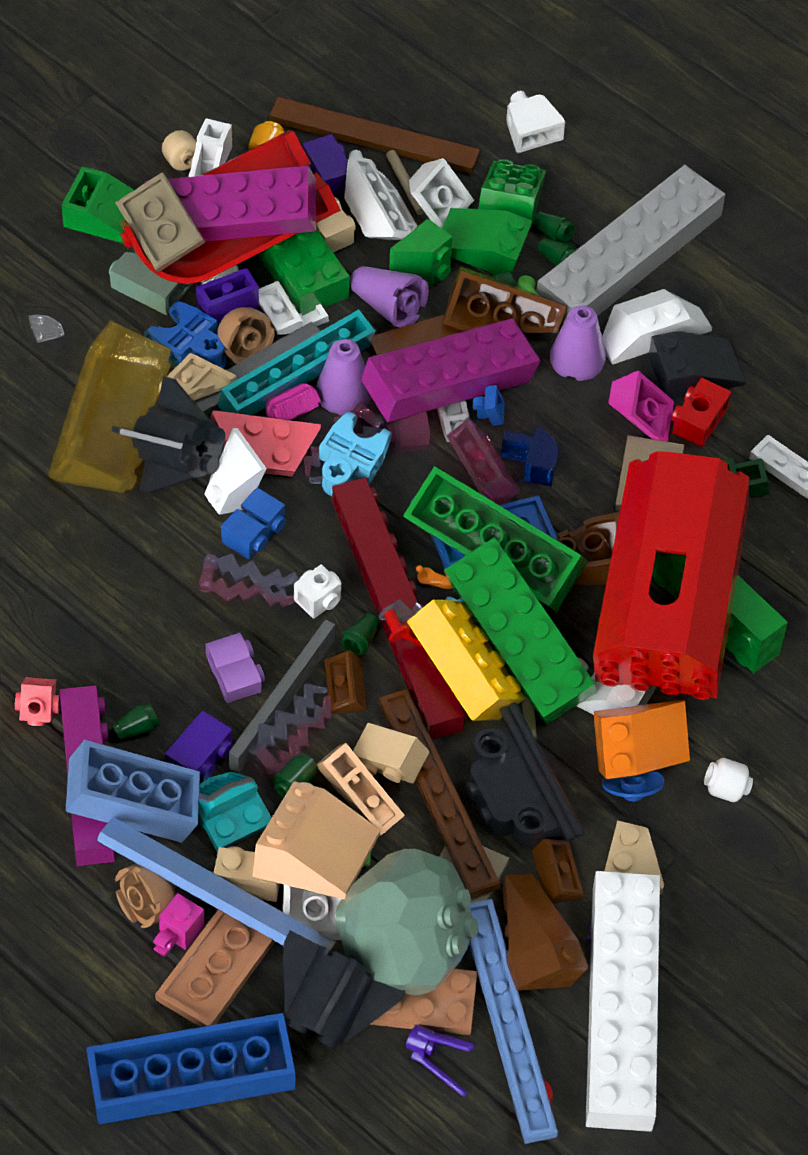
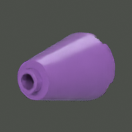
M361 266L352 273L350 278L352 291L392 325L399 328L414 324L420 317V315L416 314L420 306L425 308L427 303L428 283L416 274Z
M576 306L569 312L551 347L550 362L553 369L560 376L567 378L568 375L576 377V381L592 379L602 371L606 360V353L596 312L588 306Z
M342 339L332 345L316 384L321 406L329 412L344 415L348 411L356 410V413L362 411L371 400V395L361 381L365 364L358 345L351 340Z

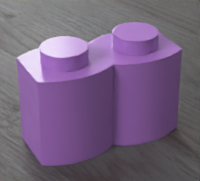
M237 633L206 643L208 662L227 703L261 692V682L265 681V677L260 664L255 665L252 660L254 652L249 640L244 641L242 635Z

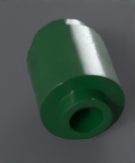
M300 753L298 756H293L274 776L275 791L284 798L293 782L311 783L316 777L315 773L318 771L317 764L306 754Z

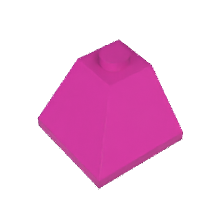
M640 371L612 381L609 405L651 439L668 442L674 401Z

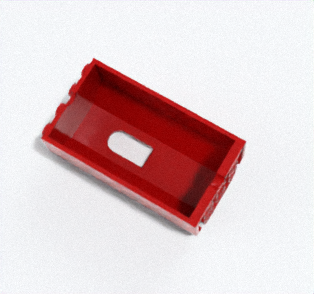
M665 451L651 453L646 461L636 459L629 462L593 652L595 682H600L608 687L624 684L630 685L631 688L638 691H646L649 689V686H658L667 695L681 693L703 700L717 698L749 509V476L742 472L734 474L727 469L728 463L720 458ZM656 551L687 555L680 595L674 603L669 605H659L649 596Z

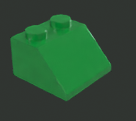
M425 220L390 248L389 270L419 275L423 280H426L428 287L434 286L438 281L445 280L450 274L452 236L431 220Z

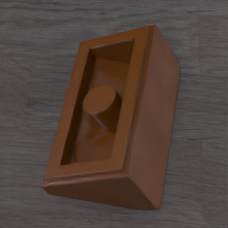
M349 650L324 660L330 712L343 713L366 710L361 659Z
M543 839L532 849L542 889L553 904L582 899L584 893L569 841Z

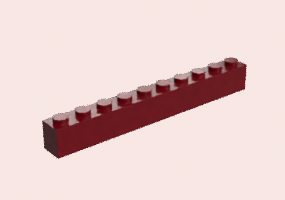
M366 477L332 486V504L406 687L431 739L434 740L462 732L467 712L461 703L458 702L457 697L424 647L405 638L397 642L389 641L392 632L384 614L389 610H395L401 624L407 625V621L424 606L422 603H417L415 584L413 580H408L406 576L407 566L403 556L398 557L396 538L393 533L389 534L386 528L388 527L387 517L384 510L379 511L377 506L378 496L375 488L369 487Z

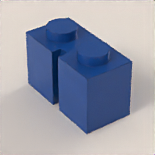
M256 488L241 504V508L247 511L246 513L236 509L221 525L222 543L249 560L257 552H262L269 538L274 533H279L286 523L285 504L259 488Z

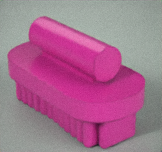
M301 383L270 398L266 403L265 412L268 418L291 421L318 407L320 398L314 387Z

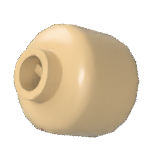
M183 130L170 133L162 144L163 155L174 169L180 171L188 170L192 166L197 141L189 132Z

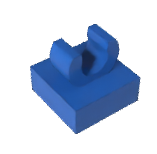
M497 385L487 386L485 388V397H475L473 399V410H477V417L479 419L489 418L492 426L504 425L505 401Z

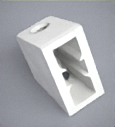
M518 91L511 96L510 100L512 103L508 105L507 125L517 153L564 139L565 120L543 95L539 94L527 98L523 91Z

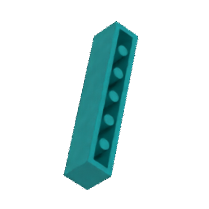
M358 309L222 388L217 405L222 412L254 415L266 407V403L270 398L301 383L307 384L319 377L330 349L336 341L342 339L351 340L358 345L360 352L370 347L375 330Z

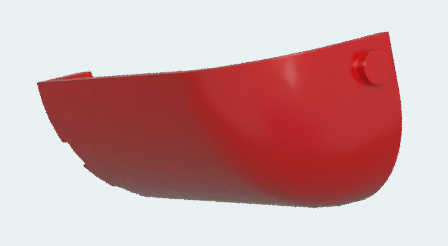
M288 130L200 176L309 166L311 162L294 131ZM315 173L313 175L316 179V223L341 210L329 185L322 180L318 173ZM125 218L120 223L124 231L120 233V237L126 248L133 247L141 261L153 273L163 279L176 283H197L212 278L297 234L205 241L204 244L160 272H157Z

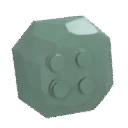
M403 849L385 856L351 886L345 899H342L336 908V924L346 957L358 961L359 964L367 967L366 975L370 976L374 971L375 981L399 990H406L405 993L409 995H422L436 990L461 961L470 939L475 937L478 932V922L476 918L472 917L470 892L464 889L453 864L446 859L419 849Z

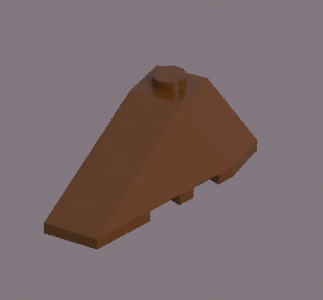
M459 266L450 292L443 324L468 331L513 318L521 332L558 333L567 306Z
M620 512L583 521V526L571 532L565 530L559 533L560 537L555 539L582 555L588 561L574 585H606Z
M532 874L505 875L503 878L504 910L507 912L508 925L505 927V937H508L509 941L506 963L516 990L571 987L588 968L578 939Z

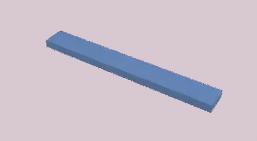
M114 817L98 836V842L158 874L283 946L289 930L326 947L325 955L329 951L331 952L335 941Z
M489 899L470 903L472 917L476 918L478 922V932L469 942L524 1143L555 1138L558 1131L520 996L506 963L507 950L493 900Z

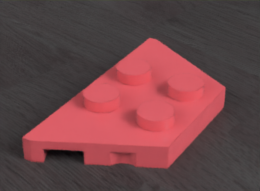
M214 410L210 416V420L225 431L223 446L232 428H238L267 468L265 474L292 477L321 428V424Z

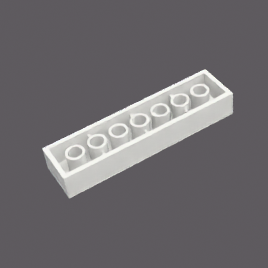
M596 871L592 897L586 1127L652 1131L656 1118L660 875Z

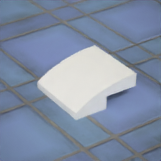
M278 281L259 289V305L265 315L272 321L271 324L277 334H290L311 321L316 326L329 321L328 315L321 304L316 306V310L305 315L299 314L296 306L291 303L288 294L285 293V290Z

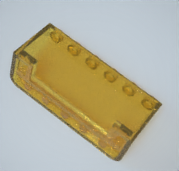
M111 320L93 341L85 357L48 472L49 478L61 483L124 493L127 489L131 490L137 480V474L134 473L135 468L140 465L142 459L137 456L140 455L138 449L133 448L132 437L112 432V426L134 428L139 416H145L150 411L147 408L156 406L155 402L156 399H159L160 394L159 384L162 382L163 376L167 375L171 366V362L168 361L171 349Z

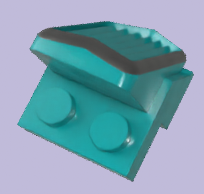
M229 772L209 777L199 785L198 823L201 829H205L217 853L219 847L228 848L265 830L271 820V816L257 792L258 786L251 777Z

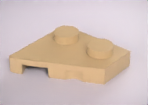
M190 353L167 377L176 379L192 400H196L220 391L225 386L236 381L237 375ZM162 382L159 384V393H160V389H161Z
M617 820L604 872L660 875V894H662L664 882L648 828Z

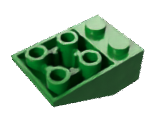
M505 159L493 161L481 188L478 209L509 211L534 220L546 170H542L540 167L532 164L524 166L515 165L512 161Z
M82 166L61 205L63 226L123 243L120 233L124 231L120 223L124 216L115 202L134 190L108 173Z

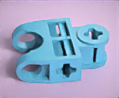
M350 411L346 412L332 426L319 446V459L325 462L322 468V488L325 493L332 496V486L354 481L356 478L366 477L368 484H370L383 464L390 445L392 432L383 429L379 434L376 433L370 438H360L353 432L357 415Z

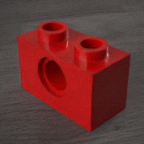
M701 377L695 387L690 386L683 406L678 405L674 410L671 418L674 421L672 433L703 448L728 410L732 391Z

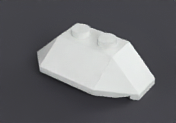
M350 156L347 164L345 200L350 207L351 213L359 223L362 233L369 238L402 240L418 226L398 191L384 174L375 169L376 165L371 159Z
M662 289L614 305L602 340L605 353L613 365L648 353L652 336L677 331L701 335L712 331V326L700 307Z

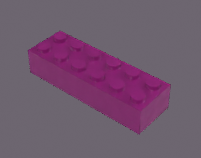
M309 166L168 179L204 241L316 231V179Z
M512 318L369 357L361 381L386 421L391 422L485 395V388L487 386L497 385L500 391L531 382L540 359Z

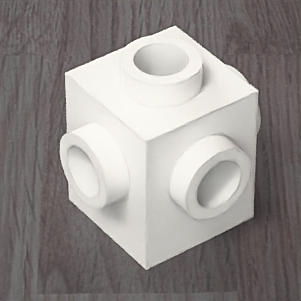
M322 564L314 570L305 572L300 580L294 583V601L313 619L325 610L333 609L341 599V581L334 572H329Z

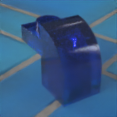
M538 428L535 429L533 437L520 432L505 431L502 440L501 457L526 462L524 481L552 487L558 459V446L554 438Z

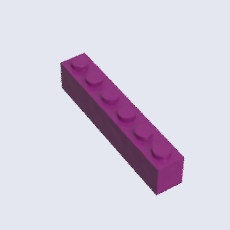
M96 685L59 689L67 773L69 758L83 740L98 744L108 741L107 723H100V715H106L104 697L97 696ZM72 814L77 866L115 862L114 850L97 841L100 832L108 823Z

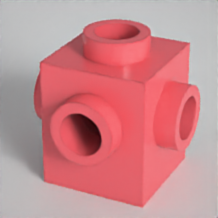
M30 677L24 679L21 684V692H17L15 697V710L20 711L19 720L28 721L27 724L32 726L46 725V722H51L55 713L59 714L61 700L60 695H56V680Z

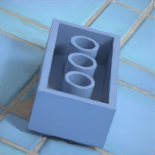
M83 740L69 758L66 812L109 823L114 817L137 831L182 843L198 825L200 772Z

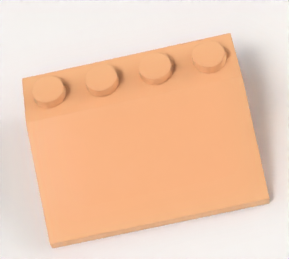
M293 782L256 843L252 877L345 899L347 892L354 884L380 835V829L325 789L315 787L307 782Z

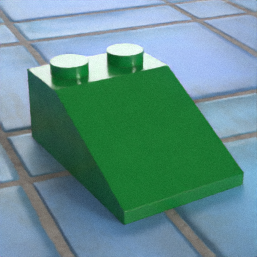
M450 208L442 229L452 236L451 258L493 274L500 270L502 272L508 270L512 275L533 220L503 210Z

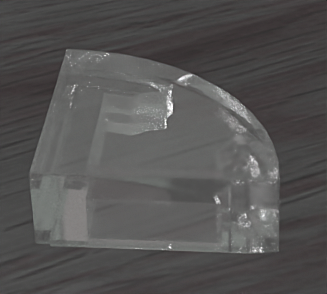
M45 315L29 316V322L37 343L64 336L63 327L55 319Z

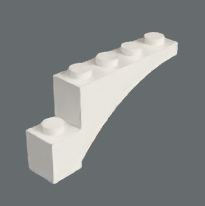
M205 118L197 136L189 177L200 176L226 162L232 148L231 124Z

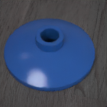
M656 771L611 779L603 777L602 786L608 793L634 802L659 792L664 787V777Z

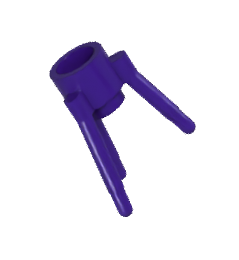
M415 1025L406 1044V1048L413 1051L411 1059L422 1063L463 1097L466 1096V1090L425 1056L427 1054L433 1056L439 1043L468 1052L474 1048V1044L436 1033L420 1025Z

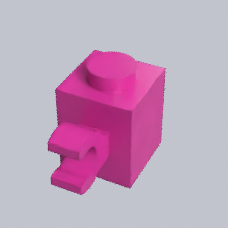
M177 893L159 916L160 933L153 941L156 944L154 951L165 957L174 944L187 950L205 927L204 909Z

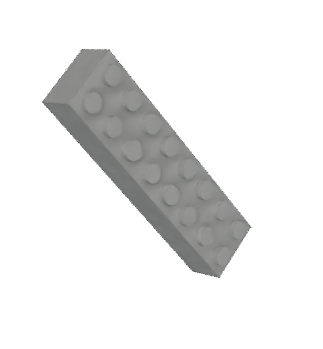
M682 166L538 280L536 292L540 296L567 306L562 319L563 324L569 312L576 306H588L598 316L722 216L725 193L688 166Z

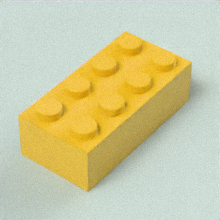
M432 600L410 618L407 623L471 720H499L502 718L500 708L509 706L512 703H517L518 705L525 699L520 691V683L514 676L508 673L504 667L505 661L497 651L492 649L488 643V636L481 627L476 625L471 617L472 612L464 602L458 600Z

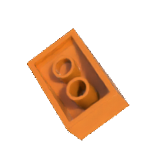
M684 700L593 711L599 772L606 779L639 775L690 761Z

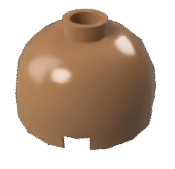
M238 307L231 310L224 316L217 331L220 341L225 346L224 354L238 364L270 346L275 335L274 329L271 327L272 321L270 318L252 307Z
M137 863L121 869L116 876L115 882L120 880L121 889L116 891V895L121 909L131 922L134 923L138 919L143 924L140 926L142 928L158 923L160 914L176 896L175 884Z

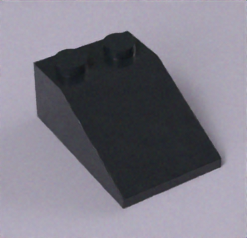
M681 331L651 337L648 358L660 390L671 399L685 397L690 386L695 387L701 377L725 389L745 386V379L729 339Z

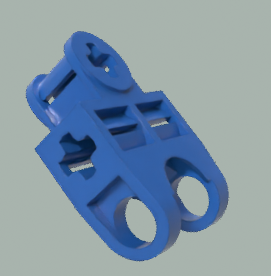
M176 302L169 308V314L177 323L176 326L172 328L150 326L144 331V337L151 349L175 367L190 353L223 369L226 366V356L223 353L225 346L217 334V320L196 307L183 302Z

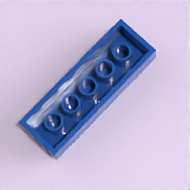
M283 1013L86 1047L98 1125L295 1089V1069Z

